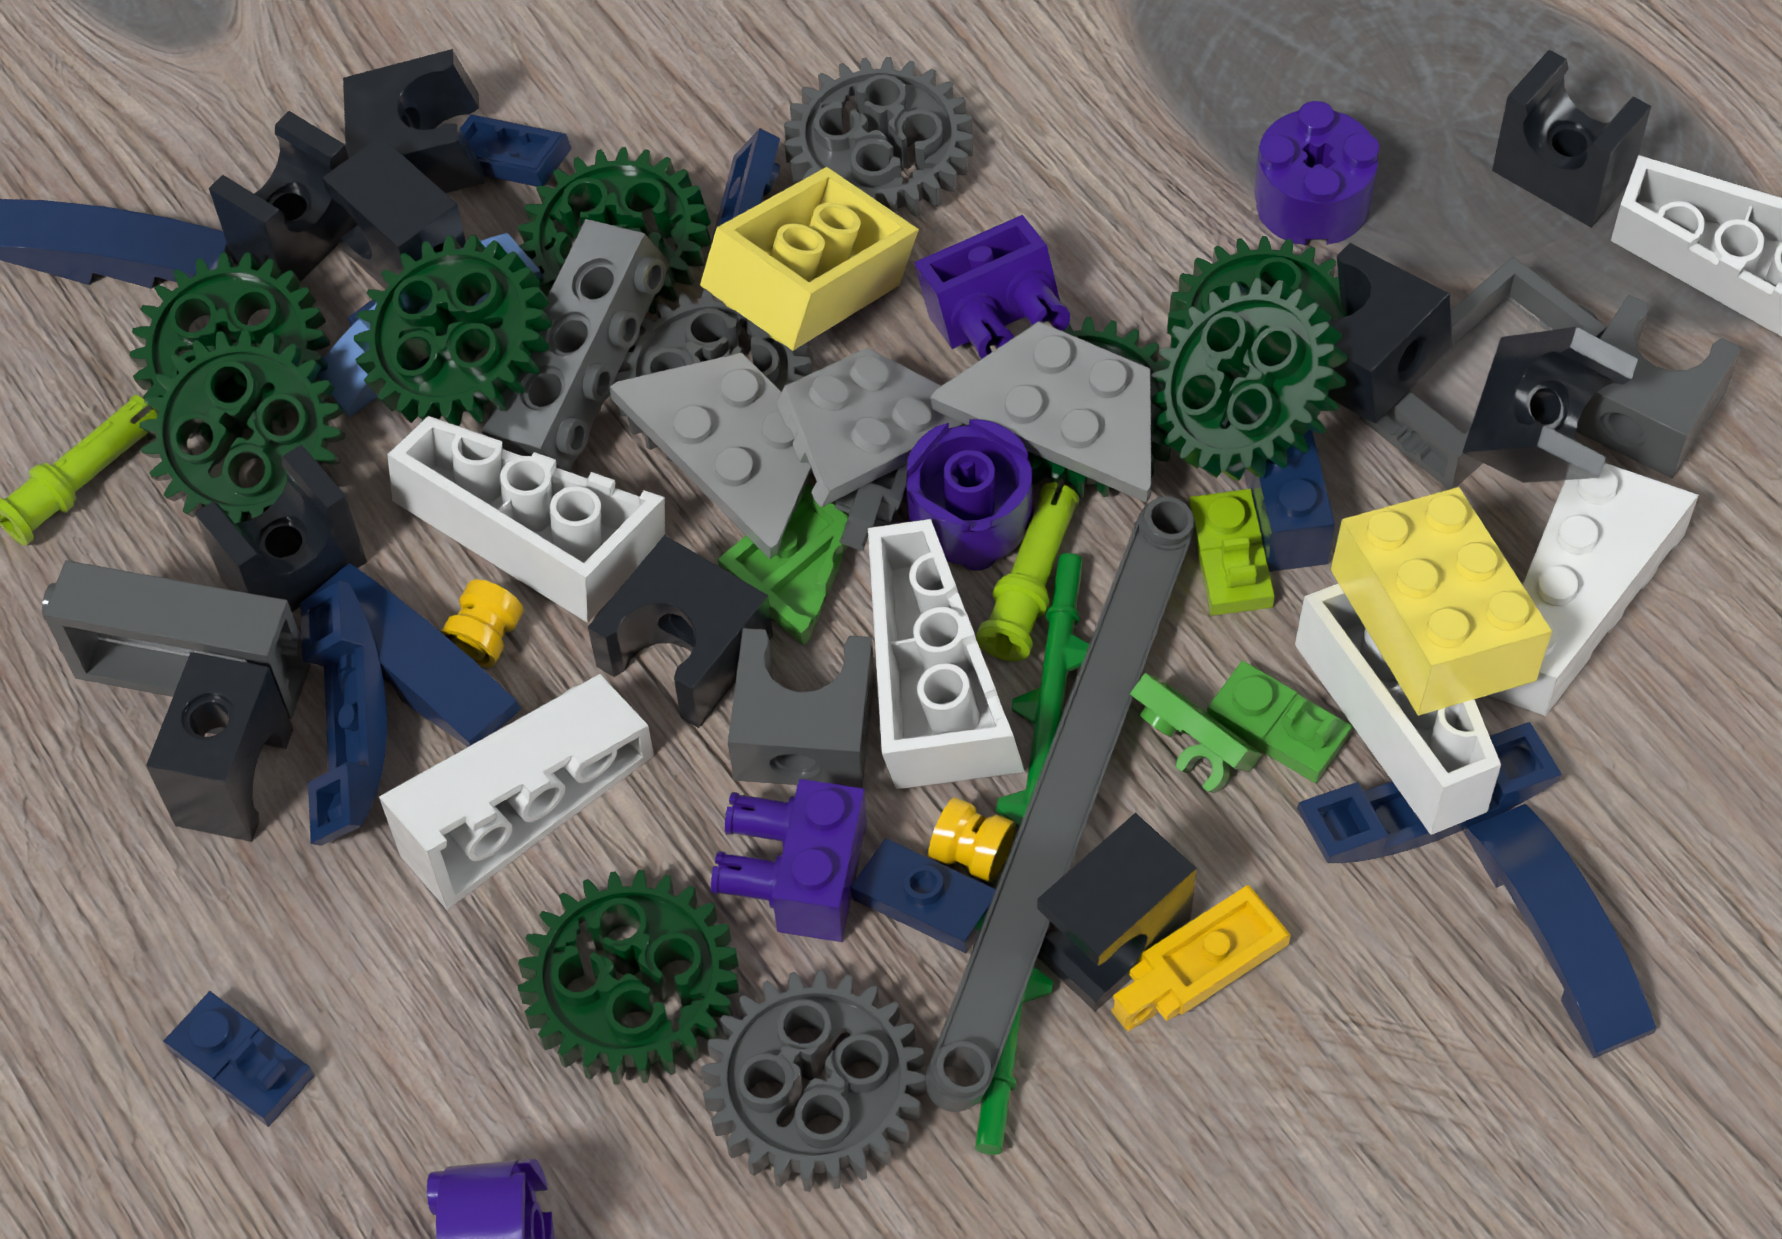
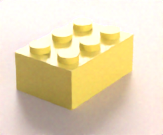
M825 167L718 226L700 286L723 301L727 307L736 310L763 329L774 340L794 351L900 286L919 229L828 167Z
M1460 487L1342 519L1331 572L1418 716L1537 681L1552 630Z

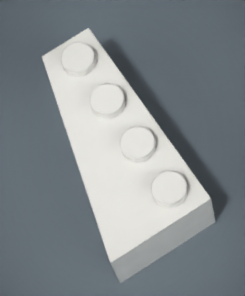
M430 416L424 419L387 454L393 502L587 623L615 595L665 535V497L643 490L641 496L615 488V480L591 472L588 478L564 471L556 468L555 459L535 452L532 456H521L503 450L502 441Z
M1604 463L1599 478L1565 480L1523 583V587L1552 630L1537 681L1488 696L1546 716L1591 658V654L1607 632L1610 633L1622 618L1624 610L1639 590L1644 589L1655 575L1662 560L1670 550L1675 549L1685 536L1699 495Z
M931 519L868 528L882 755L895 788L903 789L1025 772L1013 733Z

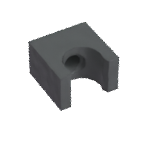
M1628 294L1600 339L1638 359L1632 379L1623 385L1616 383L1607 385L1593 395L1583 409L1577 423L1576 432L1673 479L1726 393L1742 347L1721 338L1712 344L1709 356L1696 367L1677 371L1656 367L1643 358L1637 349L1647 315L1648 303Z
M743 628L728 736L733 781L798 785L799 779L863 788L875 680L872 637L849 635L844 644L845 661L841 673L830 684L816 691L798 692L786 689L774 681L769 639L766 630Z

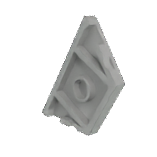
M1037 322L936 389L931 396L932 410L966 425H969V419L987 420L997 423L1013 432L1023 442L1028 452L1147 503L1151 497L1150 368L1044 323Z
M865 348L786 385L777 401V406L785 426L793 433L794 441L792 444L799 462L810 463L817 481L812 490L815 502L820 507H823L906 465L914 445L934 427L949 423V428L966 426L962 422L932 410L931 396L941 385L869 348Z
M742 353L617 381L610 387L611 400L770 560L776 556L781 547L782 536L793 511L796 512L805 492V483L808 476L813 472L810 463L799 462L792 444L794 441L793 433L785 426L780 414L777 401L782 392Z

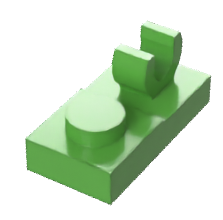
M1243 660L1207 707L1209 715L1248 744L1316 784L1348 741L1352 731V725L1298 695L1295 690Z
M1144 673L1130 693V695L1146 706L1140 716L1157 730L1171 738L1178 730L1200 742V744L1189 746L1181 752L1176 762V768L1181 772L1189 773L1199 759H1209L1212 764V773L1203 785V788L1208 792L1216 793L1226 785L1230 776L1229 765L1235 769L1250 772L1262 756V753L1161 678Z

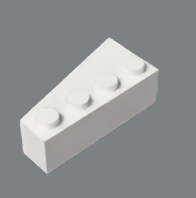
M1638 155L1619 208L1611 241L1782 337V198Z
M1339 583L1304 596L1295 646L1430 835L1486 813L1501 763L1475 700L1473 699L1418 716Z
M601 674L581 685L570 688L563 695L379 796L400 857L445 909L448 910L654 756L649 727Z

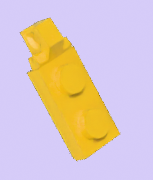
M1246 885L1144 951L1141 962L1130 970L1131 973L1129 975L1134 982L1113 995L1114 1005L1111 1012L1127 1032L1151 1019L1157 1012L1166 1021L1176 1017L1179 1013L1183 1015L1288 946L1291 934L1252 887Z

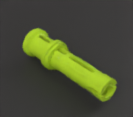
M133 395L126 404L73 448L64 453L52 465L47 463L36 464L29 470L30 478L8 497L0 498V526L16 542L27 546L34 540L33 532L56 512L67 513L73 508L77 498L75 495L76 491L91 481L105 467L149 433L140 428V422L157 419L155 410L152 409L135 424L131 423V419L148 405L141 396Z
M1047 483L1042 486L1039 501L1011 573L1003 576L995 585L992 593L995 601L994 608L989 620L980 624L975 636L978 645L993 657L1016 662L1023 661L1030 654L1033 646L1030 634L1035 620L1045 614L1050 602L1045 585L1073 512L1080 501L1077 493L1066 485L1062 488L1058 502L1053 499L1058 483Z

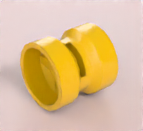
M475 579L469 581L458 600L461 608L458 615L449 616L441 633L480 667L490 668L495 665L504 649L502 640L504 633L515 629L524 613V609L520 601L508 590L492 582Z
M953 797L945 806L935 826L929 845L928 856L947 865L955 862L968 866L971 875L992 883L1001 871L1009 854L1016 832V823L997 814L986 818L977 813L973 804Z

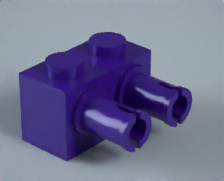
M1023 215L914 262L929 318L951 349L971 342L976 348L979 357L983 359L993 352L990 346L998 349L1014 338L1011 331L1005 326L1021 318H1026L1032 326L1037 322H1049L1053 328L1063 332L1068 327L1070 313L1066 306L1060 302L1048 247Z
M799 779L796 794L790 797L789 802L740 795V793L732 792L729 797V805H732V807H727L725 834L782 841L783 852L782 855L777 856L775 861L718 851L715 857V864H718V866H713L711 893L718 895L722 893L769 901L770 908H774L776 928L779 933L843 942L852 899L850 887L856 880L867 828L864 788Z

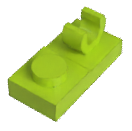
M1251 489L1189 497L1188 507L1194 517L1193 536L1210 615L1273 608L1275 596Z

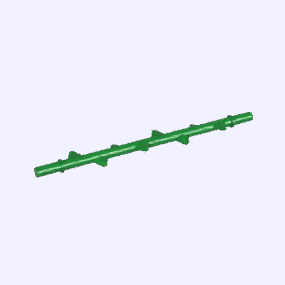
M1064 553L1058 557L1052 606L1046 612L1049 628L1040 687L1012 700V712L1035 725L1026 789L998 798L996 811L1003 817L1014 821L1018 828L1063 713L1068 672L1081 666L1089 645L1073 635L1074 626L1079 623L1080 619L1077 604L1083 567V558L1073 553ZM1035 967L1032 969L991 1083L981 1100L975 1150L983 1154L997 1155L1002 1153L1010 1091L1016 1088L1013 1069L1022 1004L1049 995L1052 991L1053 980Z

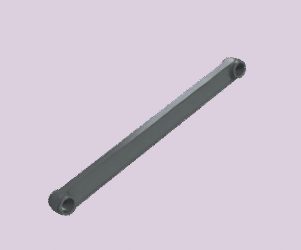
M1162 496L1152 500L1149 504L1145 505L1133 527L926 1072V1088L934 1104L945 1111H965L978 1104L993 1078L1050 920L1037 909V898L1070 869L1133 696L1130 693L1139 682L1193 535L1194 517L1192 511L1186 503L1178 498ZM1157 527L1167 530L1170 534L1160 531ZM957 1067L964 1070L972 1079L973 1085L966 1087L956 1085L946 1076L944 1068Z

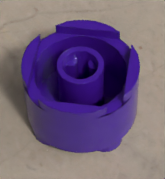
M1321 101L1307 102L1298 111L1279 118L1264 133L1258 150L1254 194L1257 203L1256 209L1262 223L1278 237L1284 240L1292 239L1294 244L1307 245V239H1327L1326 245L1339 243L1354 235L1364 225L1369 215L1378 166V141L1358 121L1346 114L1333 111L1329 104Z
M969 419V425L949 428V423H945L929 430L917 441L908 457L906 474L908 521L931 519L947 562L962 564L965 568L972 571H981L992 566L995 560L1004 557L1022 542L1032 519L1033 474L1027 450L1023 442L1013 432L987 420Z
M536 1159L458 1165L449 1166L444 1171L431 1172L427 1179V1199L431 1213L436 1215V1239H554L552 1211L542 1212L535 1195V1191L548 1190L545 1175L539 1162Z

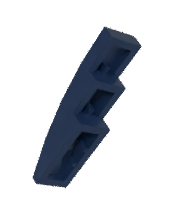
M0 199L1 261L90 285L92 273L150 289L155 277L176 282L173 272L176 269L192 278L197 275L195 266L196 259L201 258L210 270L217 269L220 253L225 252L227 244L223 231L168 217L96 205L48 200Z
M347 564L307 597L313 596L337 581L349 583L368 621L376 645L383 679L391 683L403 703L465 746L469 747L496 732L521 710L517 700L473 659L425 618L352 564Z

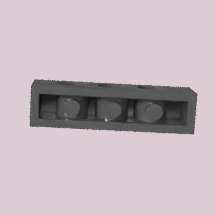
M585 219L547 297L550 304L542 309L552 321V327L537 332L549 345L548 351L531 353L530 356L540 371L538 374L521 372L517 379L522 383L525 392L519 394L506 389L502 393L506 409L501 411L494 406L482 430L485 436L502 441L503 450L521 456H532L535 452L555 459L556 468L567 472L571 471L578 455L587 444L589 432L603 402L610 396V387L615 382V377L629 348L636 342L639 336L640 325L652 300L664 284L666 271L670 265L669 260L645 233Z

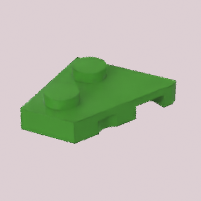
M809 483L805 486V492L796 512L793 511L782 536L781 547L776 556L770 560L745 536L718 558L719 567L768 595L771 618L802 646L811 638L848 547L839 543L848 516L842 511L835 509L833 503L820 507L812 495L814 487Z

